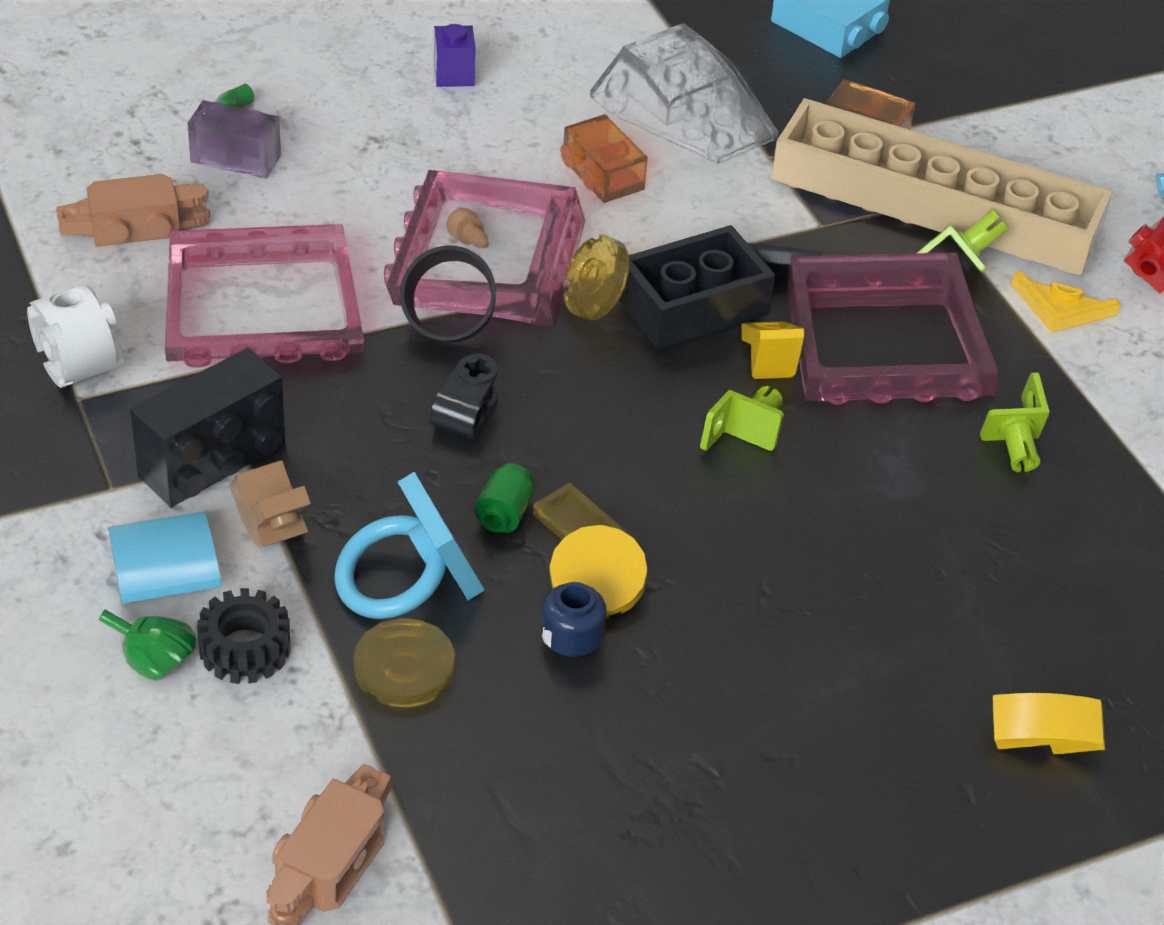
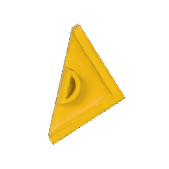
M1022 271L1014 273L1011 282L1013 288L1051 333L1117 316L1121 305L1116 298L1100 301L1083 296L1084 290L1052 281L1051 285L1048 286L1031 281Z

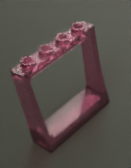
M428 170L423 185H416L414 187V210L406 211L404 214L406 232L404 236L395 238L394 253L396 259L394 263L386 264L384 268V281L393 305L401 306L400 287L403 276L410 264L427 251L444 202L456 200L545 218L526 281L521 284L495 283L496 303L492 316L556 327L586 221L576 187ZM420 279L414 294V307L478 315L486 314L491 301V290L488 282Z
M343 224L170 231L165 332L166 361H184L187 366L200 368L209 365L211 359H226L247 347L258 357L275 356V359L281 363H293L300 360L302 355L320 354L323 360L337 361L343 359L346 353L363 352L364 336ZM328 262L334 267L345 328L191 337L181 334L184 272L188 268Z
M957 253L790 257L787 297L792 324L804 328V341L799 365L806 401H829L835 405L844 404L848 400L872 399L876 403H886L893 398H915L920 402H928L935 397H959L961 400L970 401L978 396L995 395L999 372L972 303ZM942 305L949 313L969 362L966 364L824 367L818 361L810 308Z

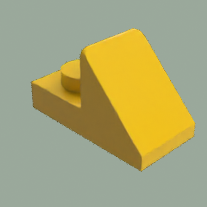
M784 321L742 323V341L751 344L752 377L754 379L793 377L796 374L804 341V328Z

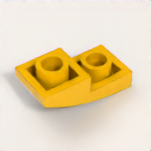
M1051 693L993 695L994 740L998 750L1050 745L1053 755L1105 750L1103 706L1099 699Z

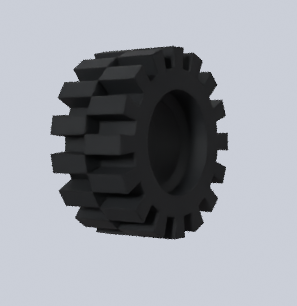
M240 588L241 596L234 597L232 590L223 592V602L215 596L209 600V609L202 608L200 620H197L199 654L207 671L209 672L214 669L215 677L223 680L228 673L230 674V683L239 684L241 676H248V684L257 682L258 673H262L265 679L273 676V666L281 670L285 665V657L289 658L290 618H288L286 607H280V600L274 595L267 601L265 591L257 590L254 597L249 595V588ZM239 630H254L263 634L261 637L248 642H236L226 638L229 634Z

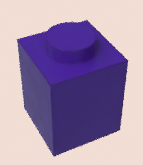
M449 24L447 26H434V72L436 87L475 86L476 46L473 25Z

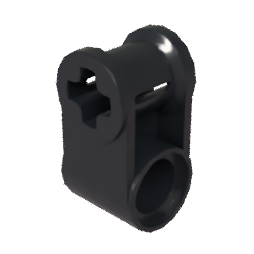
M477 353L465 356L458 362L445 387L439 391L435 398L430 415L432 427L473 440L478 439L487 418L498 400L497 390L493 386L498 374V367L493 358Z

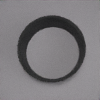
M445 245L427 250L410 264L403 276L400 287V302L404 315L417 331L432 339L444 342H459L475 336L488 324L495 309L496 285L489 266L479 255L464 247ZM448 261L465 262L477 268L488 281L491 290L489 308L482 320L467 332L454 336L436 335L426 329L417 317L414 307V294L417 284L429 269L440 263Z

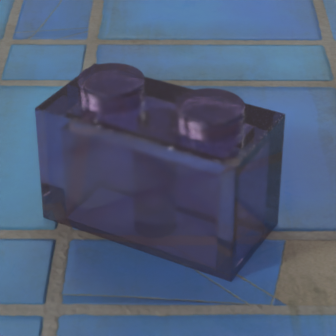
M202 100L187 123L191 163L267 179L281 157L279 116L262 113L258 110H247L224 105L220 102Z

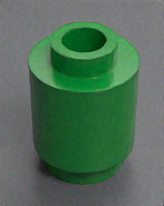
M514 463L504 464L491 473L474 506L476 518L486 529L492 532L509 533L518 527L534 495V480L531 473L524 467Z

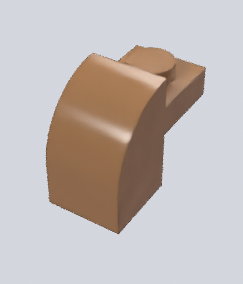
M282 460L237 474L229 484L243 524L258 547H266L308 533L302 513L310 506L311 502L305 486L292 489Z

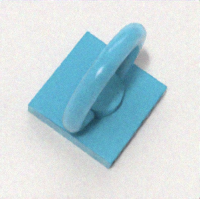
M415 472L399 480L398 484L417 517L405 515L389 516L378 519L360 529L342 549L334 573L336 590L342 602L353 612L373 619L397 617L420 606L433 594L440 584L446 566L467 600L485 591ZM400 534L409 535L426 563L425 570L419 580L407 591L392 598L374 599L363 595L354 582L355 567L361 555L372 544L385 537Z

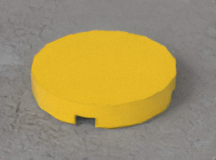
M604 525L581 527L565 536L554 549L549 566L552 588L570 582H579L595 588L603 596L607 605L606 619L609 618V615L617 614L620 611L622 614L631 609L643 595L647 580L645 554L636 540L618 528Z

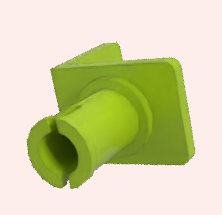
M991 209L988 214L964 233L961 231L957 233L949 225L915 253L913 257L918 261L950 235L976 268L983 273L987 268L979 260L981 257L980 252L1004 232H1007L1009 228L1003 221H1000L991 230L987 231V228L1000 218Z
M1038 372L1030 373L1022 393L1021 400L1024 408L990 410L980 431L982 441H1006L1011 460L1010 465L1013 471L1021 472L1020 461L1023 462L1025 472L1038 467L1041 461L1034 439L1039 438L1050 411ZM1033 395H1035V408L1033 406Z
M763 386L758 389L751 399L728 390L707 413L700 449L707 451L725 432L766 450H774L777 446L784 417L783 412L780 410L783 405L781 394L774 388L765 397L770 390V386Z

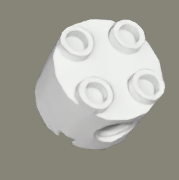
M82 284L29 303L31 306L27 307V315L34 344L38 352H45L49 361L44 362L43 365L53 382L60 388L124 365L121 349L117 342L113 340L110 330L116 328L113 310L108 302L98 303L96 293L91 284Z

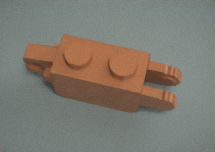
M164 174L94 181L87 187L88 198L76 203L57 206L56 209L61 236L94 237L95 247L180 237V229L200 227L208 223L209 218H211L210 210L203 205V203H207V198L209 197V189H206L204 184L173 185L172 178Z
M363 764L345 783L332 778L321 795L315 794L309 799L302 813L301 822L291 835L286 833L280 838L272 855V863L275 865V877L272 880V885H269V889L266 890L267 904H270L268 923L272 925H299V922L305 919L312 907L323 912L340 908L384 845L383 805L391 791L390 775L377 771L372 766Z

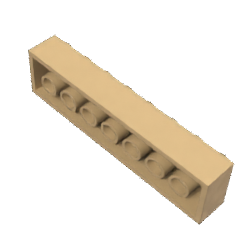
M806 98L803 99L777 140L771 177L772 180L785 183L790 187L801 188L823 195L828 199L846 202L861 207L864 210L878 212L900 219L905 223H913L938 231L939 233L949 225L957 233L959 231L964 233L993 209L1000 218L987 228V231L991 230L1000 221H1003L1009 230L995 239L987 248L1000 250L1016 255L1024 260H1032L1054 267L1062 272H1070L1080 276L1083 274L1102 231L1113 193L1112 190Z

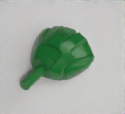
M104 609L98 619L125 635L122 647L126 662L132 669L147 679L155 681L162 679L167 672L188 658L195 648L196 635L188 624L176 619L159 616L139 617L132 625Z

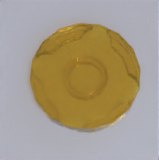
M601 234L598 239L590 238L579 247L566 271L565 280L570 281L569 292L564 290L563 297L568 311L585 320H598L613 308L625 288L629 273V254L625 244L611 236Z
M394 619L381 622L366 631L356 644L353 660L354 674L359 687L366 694L368 690L371 694L377 696L378 702L387 706L409 708L429 703L438 697L440 690L446 685L447 687L453 680L455 652L450 639L438 627L422 620Z

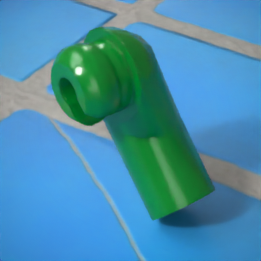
M245 83L220 94L211 109L213 117L218 118L220 125L223 127L236 123L240 117L236 109L254 101L253 90Z

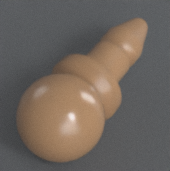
M458 208L449 215L447 230L451 236L466 245L473 244L477 248L488 247V236L484 233L483 223L475 212L468 208Z

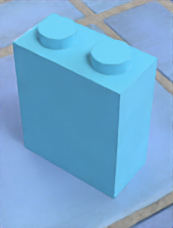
M774 0L771 21L841 58L853 49L859 48L865 41L876 34H880L886 28L889 21L887 12L890 0Z

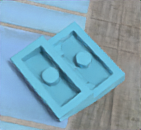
M205 512L108 527L122 604L222 587L215 548Z

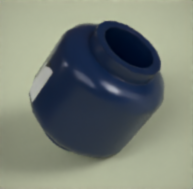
M579 582L561 584L550 590L544 598L542 605L540 632L544 643L552 651L563 656L578 657L596 650L603 641L605 633L607 605L603 596L595 588Z

